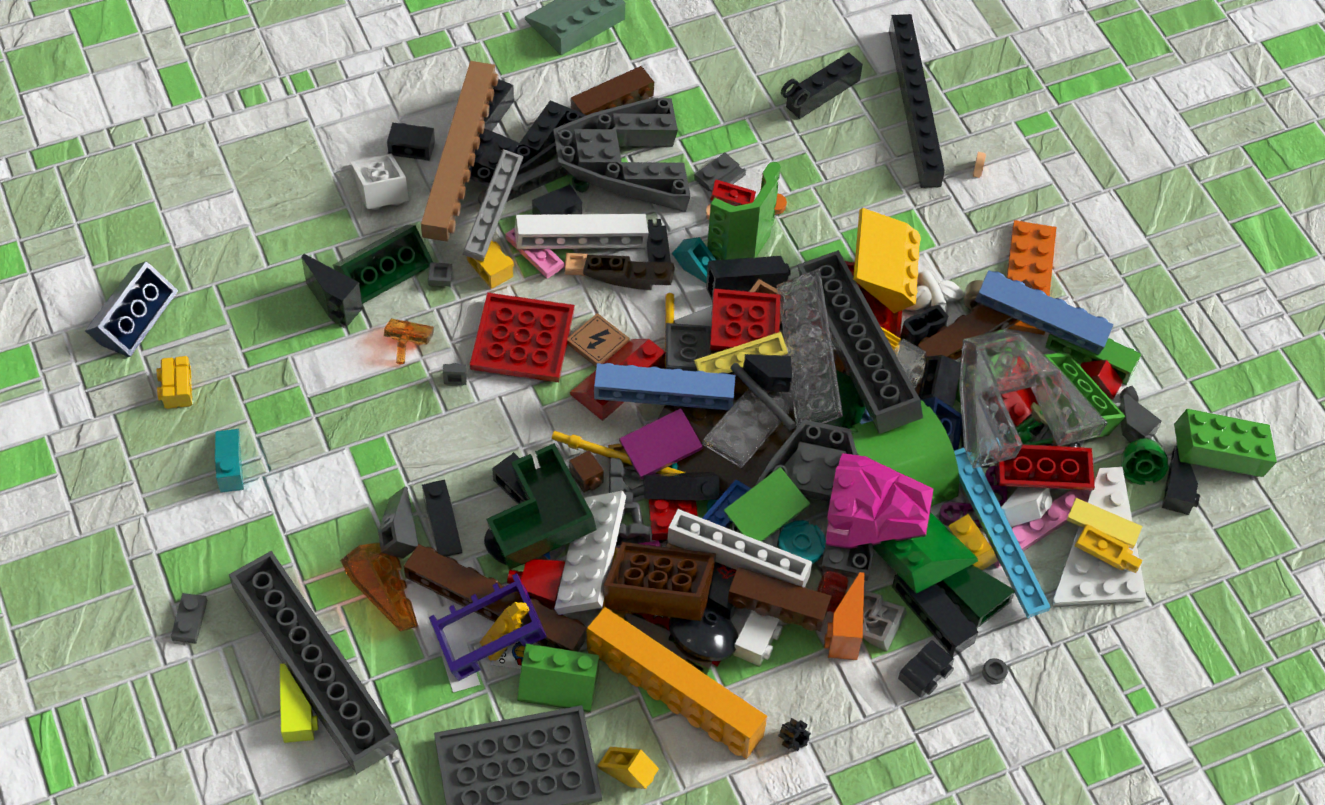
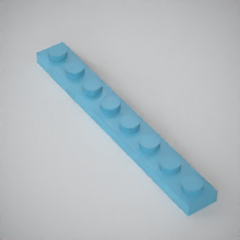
M971 446L954 451L959 470V481L1012 589L1015 591V595L1026 617L1030 618L1049 611L1051 607Z

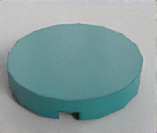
M800 520L793 521L782 529L778 538L779 549L812 561V564L817 562L824 554L826 546L825 535L817 525L814 526L809 524L808 521Z

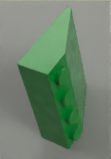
M931 512L926 536L895 541V539L881 541V544L873 545V549L916 594L978 562V558Z

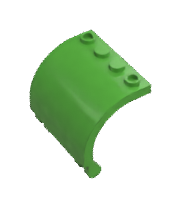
M922 400V419L884 433H878L873 421L852 425L850 429L857 454L866 456L933 488L931 507L958 497L959 470L952 444L936 414Z

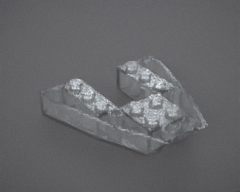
M1003 329L963 339L959 382L964 449L973 469L1016 458L1023 446L1001 397L1002 394L1031 387L1057 446L1100 436L1108 422L1064 373L1020 334Z

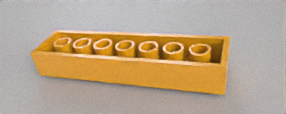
M606 607L587 627V651L589 654L599 655V659L605 662L613 672L621 673L627 677L632 685L640 686L646 690L648 695L654 700H661L673 713L683 715L692 726L700 727L708 732L710 738L727 745L733 754L741 755L747 759L763 739L767 715Z

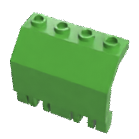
M770 162L763 171L761 190L753 203L733 206L717 198H714L711 202L707 248L716 260L755 258L769 239L775 217L774 208L778 192L777 181L779 180L781 168L779 163Z

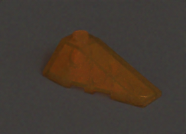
M380 542L359 545L340 560L345 568V573L354 585L399 631L418 627L412 602L405 595L404 589L407 588L405 580H401L399 570L402 567L398 557L381 553Z

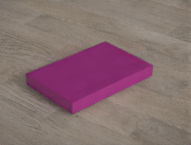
M681 408L619 438L620 444L641 480L644 479V475L654 474L703 449L701 442Z

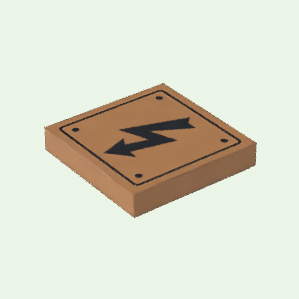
M597 313L568 337L567 344L597 367V363H605L626 345L630 338Z

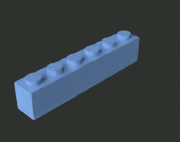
M988 270L975 299L978 303L1098 355L1105 347L1114 325L1104 317H1096L1089 314L1083 308L1070 306L1062 299H1054L1047 296L1045 292L1031 289L1021 281L1008 279L997 271L992 272Z
M597 363L594 399L732 411L735 375Z

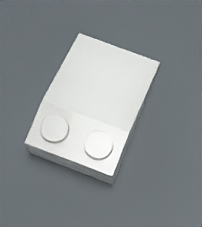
M392 153L350 162L362 201L367 209L376 210L382 208V206L390 204L400 205L405 201H409L406 177Z

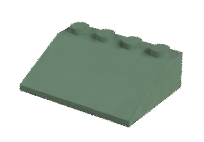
M554 0L525 16V20L560 55H563L625 20V2L623 0Z

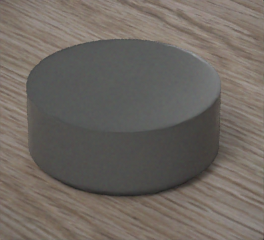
M992 658L984 664L982 674L987 682L1000 684L1006 679L1008 667L1002 660Z

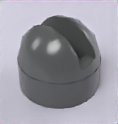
M1133 386L1126 387L1120 392V400H1122L1123 395L1128 394L1139 402L1137 392Z

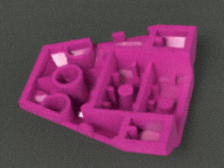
M842 453L839 466L836 467L829 504L826 545L852 549L858 548V545L872 543L876 545L881 544V541L893 539L900 541L926 536L933 488L866 456Z

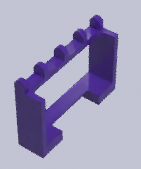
M517 573L512 575L513 583L501 589L498 583L493 585L495 592L479 600L476 594L471 596L473 603L459 610H456L454 605L449 607L451 614L439 620L434 615L429 617L450 671L458 681L481 670L477 661L517 641H520L526 647V644H534L547 637L528 592ZM519 591L523 602L530 609L528 613L532 622L455 660L443 628L513 592Z

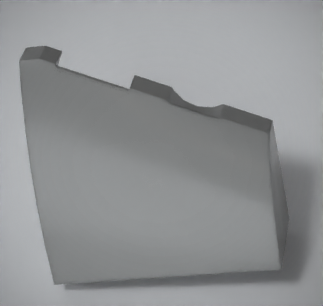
M864 590L863 638L875 647L888 651L907 613L906 608L883 601L882 595Z

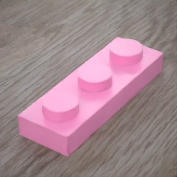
M515 228L506 233V240L517 249ZM517 249L547 279L564 268V262L550 249Z

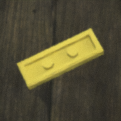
M1078 498L1075 499L1066 520L1083 528L1088 524L1129 545L1131 549L1134 548L1143 527Z

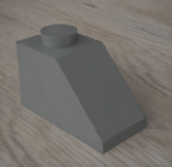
M1128 394L1123 395L1118 408L1125 415L1121 422L1122 435L1130 443L1137 439H1151L1157 433L1162 420Z

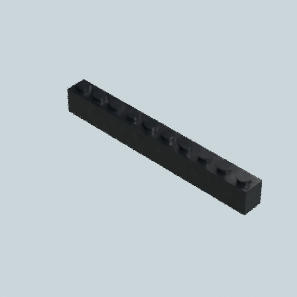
M912 14L891 15L889 36L920 188L941 187L945 169Z

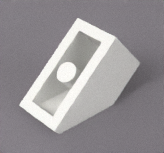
M1018 487L1001 508L1010 526L1013 527L1040 519L1050 509L1052 497L1050 496L1049 488Z

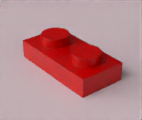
M715 179L710 200L713 201L714 198H717L730 205L739 206L753 203L756 191Z

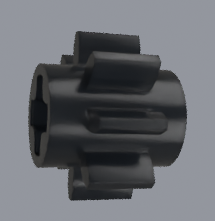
M793 718L790 719V722L782 724L780 734L778 735V737L784 740L782 746L787 749L792 748L795 751H799V748L805 745L807 746L809 736L811 735L809 731L805 730L808 724Z

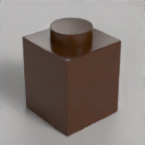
M590 450L569 460V471L583 493L590 489L595 490L604 483V470Z

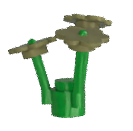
M1035 402L1032 403L1030 406L1032 416L1008 432L1013 444L1045 445L1054 443V446L1064 447L1059 426L1056 427L1052 438L1029 442L1032 439L1029 431L1042 423L1048 425L1049 419L1063 425L1061 416L1052 402L1047 403L1049 406L1047 410L1048 415H1045L1039 405L1037 406Z

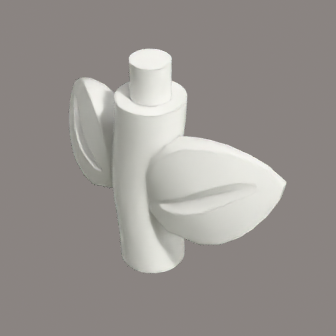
M925 270L920 272L917 277L920 286H917L916 305L906 308V311L920 310L929 305H940L947 314L946 301H958L964 297V294L959 286L952 281L945 280L937 283L931 272Z

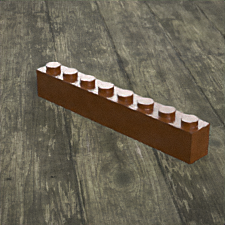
M418 544L404 565L405 578L463 607L473 603L471 596L476 594L479 600L495 592L493 585L498 583L500 589L505 587L492 577L487 578L479 574L476 569L472 567L466 568L460 565L454 558H446L438 554L432 547H424ZM516 591L475 611V613L495 622L508 606H511L514 602H524L520 592ZM530 598L547 636L536 643L545 647L579 652L587 639V627L577 619L572 620L563 614L558 615L554 608L549 609L543 606L537 599ZM529 613L521 620L522 626L532 622Z

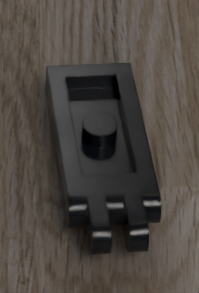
M649 219L647 226L649 234L646 245L648 262L671 263L666 225L662 226L661 219H656L657 226H653V220Z

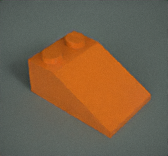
M859 572L834 612L832 623H827L824 648L828 649V658L858 659L863 638L864 573Z

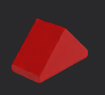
M1108 360L1081 363V368L1108 398L1114 400L1123 381Z

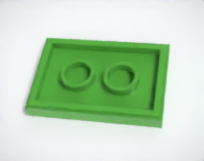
M779 467L724 509V513L741 534L763 542L810 506V503L783 469Z

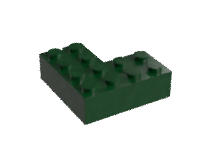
M555 443L535 451L540 467L538 469L535 468L531 454L511 462L515 477L527 500L486 519L490 533L509 570L597 530L594 516Z

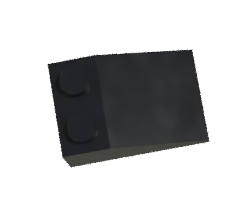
M303 254L301 258L306 284L328 317L333 322L341 323L347 327L363 309L359 282Z

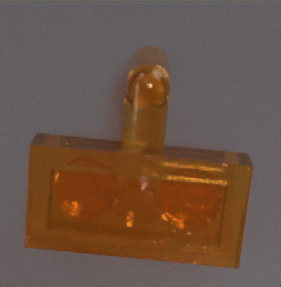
M392 318L384 328L385 337L398 340L396 363L400 365L405 364L406 344L408 341L417 345H427L434 332L433 326Z

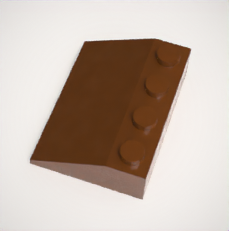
M622 542L604 584L605 607L616 611L701 621L707 604L716 553Z

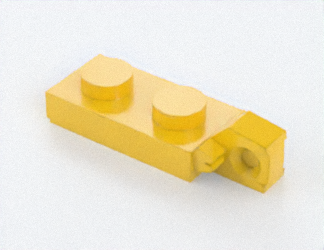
M1088 524L1085 525L1075 543V547L1117 569L1124 570L1125 568L1137 573L1143 561L1132 555L1133 551L1129 549V545Z
M514 602L511 606H508L481 639V646L483 647L522 627L521 620L530 610L525 602ZM508 646L489 655V660H498Z

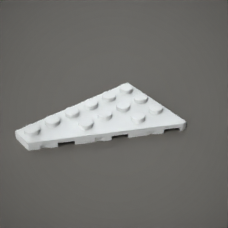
M1123 467L1099 468L1094 481L1095 489L1091 490L1087 503L1132 521ZM1079 526L1052 600V605L1064 606L1144 601L1146 599L1141 566L1137 573L1125 568L1124 570L1117 569L1075 547V543L1084 529ZM1136 543L1133 549H1129L1133 551L1132 555L1139 558Z

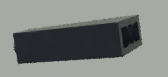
M782 256L708 261L706 289L712 300L714 289L748 292L758 279L774 288L787 286L788 276L791 275L788 263H784Z

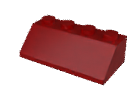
M631 339L605 363L663 369L665 367L666 352L650 339ZM595 370L570 392V395L603 421L624 402L594 399Z
M998 443L994 459L995 478L999 486L1078 490L1095 489L1092 448Z

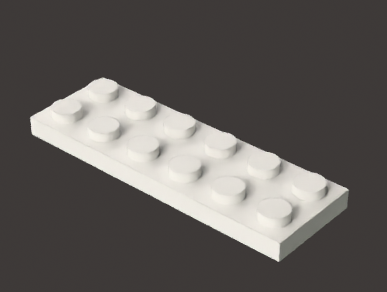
M623 491L584 498L594 516L597 530L570 542L554 608L558 615L602 608L604 584L611 569L626 495Z

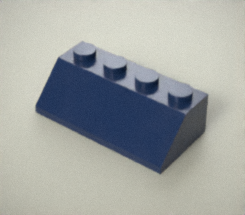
M147 261L134 265L86 328L85 332L101 346L131 357L178 290Z

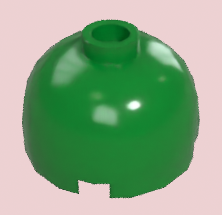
M1148 438L1137 439L1125 447L1121 456V467H1123L1126 479L1135 484L1146 485L1144 481L1150 482L1153 480V483L1166 475L1168 471V457L1163 446L1156 441Z

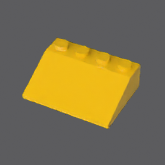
M865 208L859 209L853 280L893 313L916 305L919 245L921 240L918 231L905 222Z

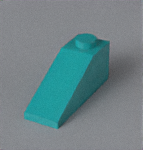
M239 429L215 431V467L220 493L244 490Z

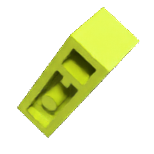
M285 663L280 664L281 734L283 741L288 743L314 740V731L319 730L318 716H313L309 702Z

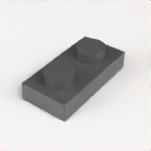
M182 593L171 634L172 641L197 643L208 601L207 596Z

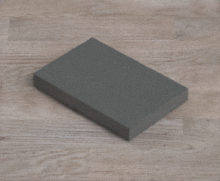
M666 323V369L696 372L694 360L711 355V326Z

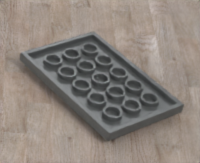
M582 705L434 733L446 805H584L602 801Z

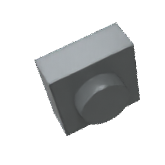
M430 262L428 285L451 287L452 264Z
M458 363L443 364L444 384L467 385L466 365Z

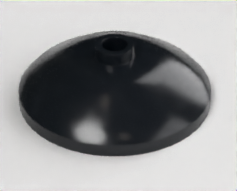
M706 605L701 621L670 617L669 629L674 640L681 648L695 657L708 661H722L731 657L736 651L734 646L739 637L736 628L725 614L711 606Z

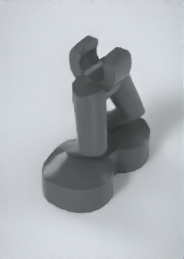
M610 458L609 493L617 491L633 492V498L644 495V479L641 480L636 470L624 468L620 458ZM623 477L643 481V485L631 489L624 482Z
M624 492L626 500L622 519L625 513H631L634 523L629 526L620 523L616 546L621 545L622 542L635 544L650 542V528L643 523L640 504L633 502V492Z

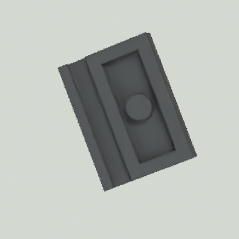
M724 152L696 172L694 180L707 191L712 192L715 179L734 184L746 175V169H742L739 163Z

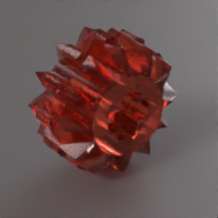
M828 570L821 577L816 591L831 596L827 612L834 613L846 594L848 579L838 572Z

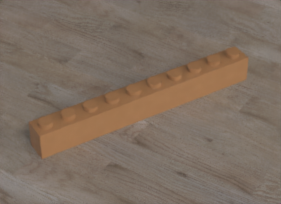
M470 61L421 221L422 238L448 242L450 233L453 234L455 231L456 221L454 219L455 216L460 214L461 204L459 202L460 199L463 200L465 197L466 187L464 185L465 182L469 183V168L474 166V151L479 149V134L484 132L485 121L483 120L484 117L487 118L489 115L488 103L493 101V86L498 84L499 75L495 73V64Z

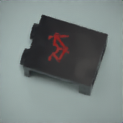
M715 562L706 605L721 611L731 620L735 614V607L728 603V595L736 569Z

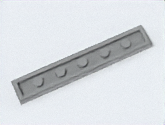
M503 149L462 255L484 261L523 156Z

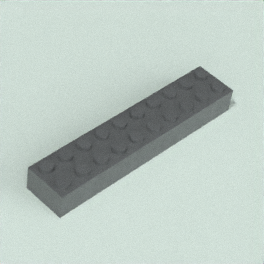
M839 250L798 264L801 284L878 433L881 434L922 419L920 398L858 284L853 280L854 277Z
M270 551L230 573L229 578L233 590L282 664L285 663L310 706L355 774L357 775L400 748L398 735L274 553Z

